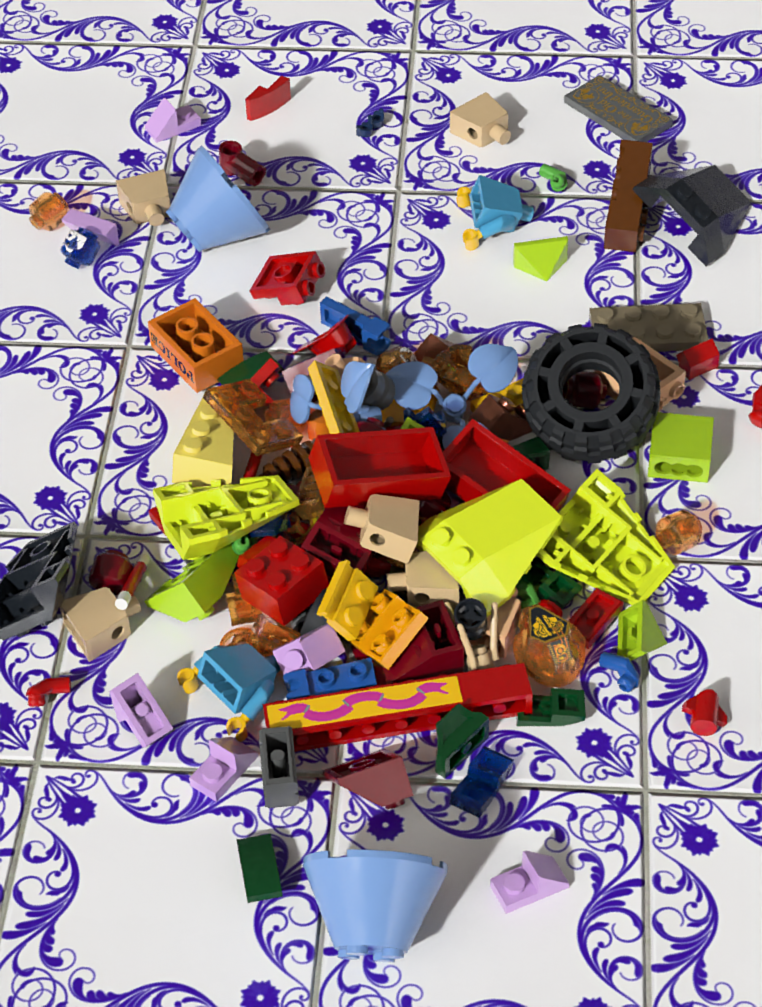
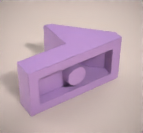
M163 98L145 124V130L158 143L200 127L201 118L189 105L175 109L166 98Z
M327 623L273 649L272 652L283 674L302 669H306V671L312 669L315 671L346 650L336 630Z
M136 673L109 691L119 723L126 720L143 748L173 729L139 673Z
M233 737L210 739V756L189 777L191 787L216 802L259 757L258 752Z
M526 850L522 854V866L491 878L490 887L507 914L569 888V882L552 856Z

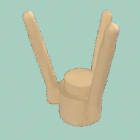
M445 602V607L455 627L453 609L449 602ZM497 602L491 604L489 650L486 649L485 644L471 646L463 624L459 623L457 625L460 634L459 638L464 647V657L468 671L494 668L493 661L500 659L497 650Z

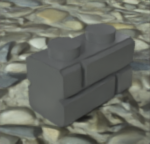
M285 726L259 730L265 807L296 806L299 804L292 727Z

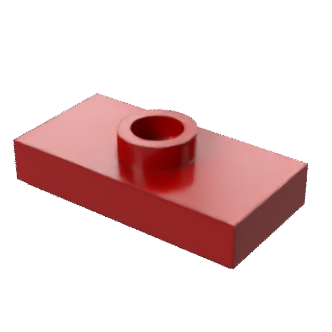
M596 588L568 620L570 622L568 635L565 637L589 650L623 610L624 602Z

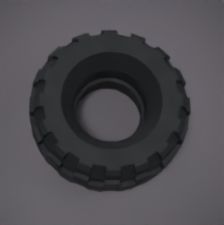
M594 323V326L582 327V324L569 326L568 331L561 334L554 333L545 340V344L539 350L536 349L529 359V365L526 372H524L522 383L523 406L532 431L545 443L550 451L554 450L561 454L562 458L574 462L576 459L585 460L588 464L601 463V460L614 458L615 460L626 455V452L635 445L638 446L646 438L648 431L654 425L660 403L659 375L648 350L643 344H639L632 339V335L624 330L618 329L616 331L608 328L607 324ZM585 370H599L611 375L618 382L619 396L610 406L603 410L585 412L573 408L564 400L563 386L576 373Z

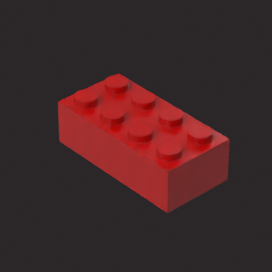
M471 419L443 451L451 474V479L446 488L465 502L523 479L559 513L565 506L571 491L567 486L474 419Z
M433 427L317 435L308 457L324 508L366 505L370 495L373 494L418 501L441 499L451 479L449 468Z

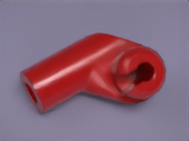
M70 676L45 678L29 687L26 692L28 705L30 707L44 706V695L71 693Z

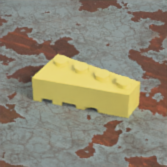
M207 389L173 453L172 483L192 482V487L211 486V480L221 479V485L231 484L235 394L219 389Z

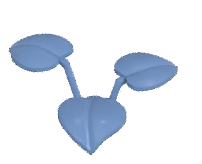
M484 344L477 347L471 353L468 360V370L476 379L464 395L450 394L445 399L433 388L438 376L436 371L428 364L418 361L405 362L393 367L386 375L393 380L395 385L394 400L403 408L409 410L424 408L430 402L431 394H433L438 400V404L442 405L444 419L460 424V426L451 425L445 429L442 438L445 450L467 425L462 418L467 406L466 401L476 386L481 382L482 387L489 393L504 390L509 386L516 374L518 356L516 350L509 346Z
M349 362L342 374L341 393L345 397L344 404L348 412L354 414L356 422L366 421L368 417L382 421V413L379 407L362 405L375 367L373 363ZM304 374L295 376L290 398L291 416L299 424H304L308 420L310 407L322 410L319 404L312 402L315 388L311 378Z

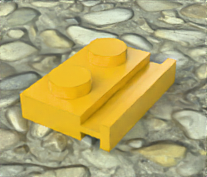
M344 560L338 563L316 614L319 617L324 616L327 619L326 623L347 641L357 639L379 587L358 568L353 569L350 566L351 562L349 560Z

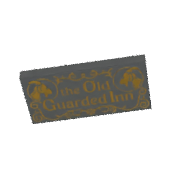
M601 75L564 96V103L623 140L648 142L672 127L673 124L672 118Z

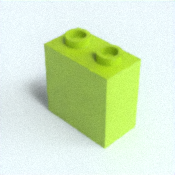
M658 412L652 427L648 477L708 483L714 417Z

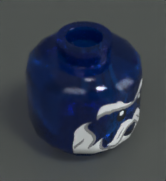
M80 226L78 230H70L60 249L61 253L66 256L64 262L77 269L81 265H92L101 248V244L97 241L99 236Z

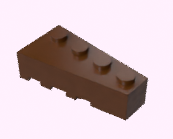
M621 139L620 154L617 159L616 175L613 181L605 226L604 249L636 252L638 242H643L645 226L641 224H647L648 209L646 208L649 207L632 189L643 180L653 176L650 175L653 143Z

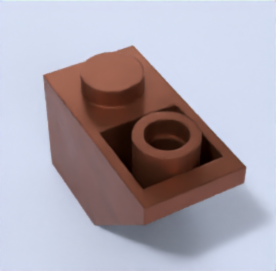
M488 394L467 420L470 422L471 419H474L476 422L487 427L497 437L509 441L533 432L527 421L523 404L520 403L517 406L505 396L498 398Z

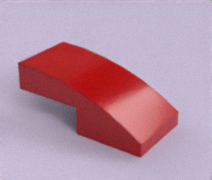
M280 76L268 89L258 86L245 99L247 120L259 119L285 105L291 99L290 78Z

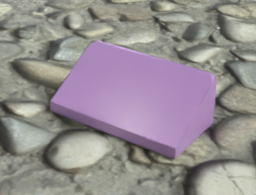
M72 208L62 218V222L71 230L75 229L80 234L115 246L119 245L116 223Z

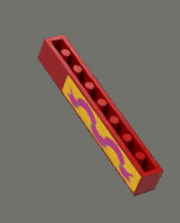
M519 663L513 665L505 664L500 667L481 670L474 669L456 674H442L418 680L411 679L393 684L374 685L355 690H342L323 695H310L292 700H278L273 703L263 704L266 728L292 727L294 752L434 730L436 729V723L457 704H461L472 712H482L489 717V721L515 717L517 712H524V715L532 714L533 693L525 664Z

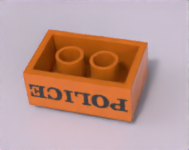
M196 298L148 321L151 347L196 393L218 383L217 379L244 361L242 343Z

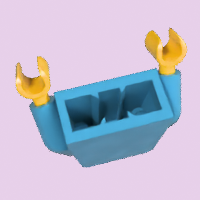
M479 175L471 190L468 187H460L457 191L458 207L465 208L471 205L474 228H479L478 231L466 229L463 233V242L469 251L475 250L479 246L478 239L482 237L486 239L499 232H513L520 220L526 222L532 220L534 208L522 204L519 190L510 185Z
M217 645L210 650L204 651L203 656L194 663L195 667L193 669H181L177 674V680L180 686L183 685L185 693L191 694L199 687L198 677L234 714L241 712L242 715L240 717H233L228 720L226 729L229 736L234 729L241 728L235 738L243 742L248 735L247 723L257 718L263 710V704L268 703L274 692L275 686L273 683L276 674L280 671V666L274 655L263 657L252 645Z

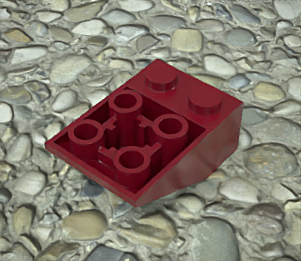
M358 505L353 507L365 509L366 505ZM348 506L325 508L301 546L303 550L323 561L326 574L333 577L338 563L344 560H349L351 562L350 566L353 569L358 568L364 574L376 553L360 545L361 528L344 524Z
M443 600L415 607L429 619L389 670L372 660L377 685L464 672V647ZM353 645L351 646L356 661L370 658Z

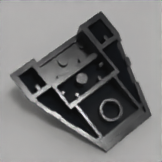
M716 165L653 175L632 189L650 209L665 200L698 234L688 246V249L706 267L725 253L751 204V201Z
M75 521L28 542L5 566L9 572L0 580V639L6 640L15 635L18 637L24 636L33 627L38 625L42 627L47 626L57 618L56 613L64 601L78 525Z

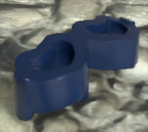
M383 108L376 110L373 115H368L367 122L356 126V135L358 137H370L372 129L383 127Z

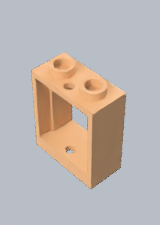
M633 337L632 339L637 343L644 345L650 353L654 365H656L659 380H661L659 412L663 406L683 394L686 371L638 338ZM594 370V372L601 376L602 383H606L607 395L616 400L619 396L618 382L611 375L603 371Z

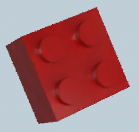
M282 536L276 538L234 572L242 599L283 626L287 625L309 607L321 591L329 586L323 561Z

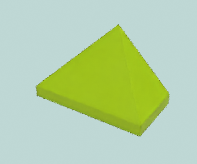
M568 237L514 243V268L547 282L567 261Z
M642 600L619 613L617 655L628 657L633 661L668 644L645 601Z

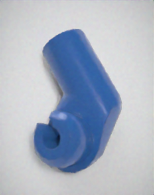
M609 652L601 654L599 659L600 667L618 672L620 678L617 683L620 684L619 688L622 691L631 692L634 688L638 687L640 676L628 657Z

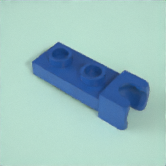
M325 297L320 302L321 323L331 328L348 314L349 316L344 321L356 341L362 344L365 351L378 356L391 345V340L383 335L385 331L391 328L388 322L376 316L371 319L329 297Z
M371 657L306 672V669L283 675L288 692L286 695L287 700L377 685Z

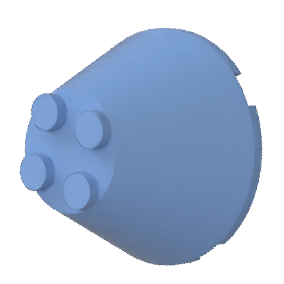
M202 145L197 148L166 213L198 252L264 234L271 230L262 216L237 185L233 184L210 153Z
M353 849L347 850V857H330V851H320L308 854L303 858L305 873L334 949L338 950V958L357 960L360 959V956L373 955V961L395 962V959L404 958V954L408 952L448 872V865L443 861H440V867L432 865V857L395 851Z

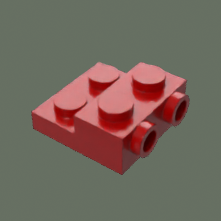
M316 251L269 256L249 291L253 299L277 297L281 305H300L306 302L308 296L315 294V284L319 278L325 276V266L320 261Z

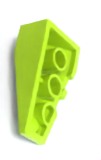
M229 544L212 554L203 555L202 558L189 562L182 568L184 572L173 580L168 579L144 601L147 607L182 622H188L196 617L199 620H203L214 612L213 605L223 596L240 555L234 553L232 545Z

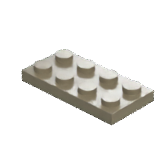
M701 303L589 309L590 326H594V323L607 324L608 328L616 331L622 329L631 334L632 338H638L657 352L684 351L708 340Z

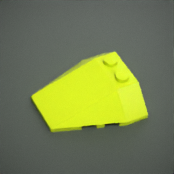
M596 469L579 487L572 499L560 510L559 514L563 518L562 522L542 551L539 550L536 556L549 567L594 588H598L626 603L634 605L642 600L646 602L673 571L675 565L654 535L649 536L640 523L642 518L638 512L633 513L624 500L626 495L622 489Z
M279 475L240 478V484L221 485L220 479L211 480V486L192 487V482H181L153 489L154 499L165 535L183 560H197L202 558L203 555L212 554L300 505L299 498Z
M519 479L430 517L418 527L416 548L420 552L427 551L462 586L466 599L473 598L483 603L486 608V616L488 617L491 615V604L493 602H497L499 608L512 597L516 591L515 586L523 574L528 573L532 567L531 562L539 550L542 551L563 518L523 479Z

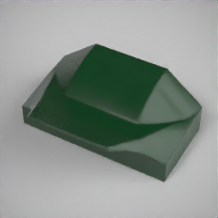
M457 704L436 723L437 750L435 772L446 779L489 738L488 716L482 712H472L461 704Z

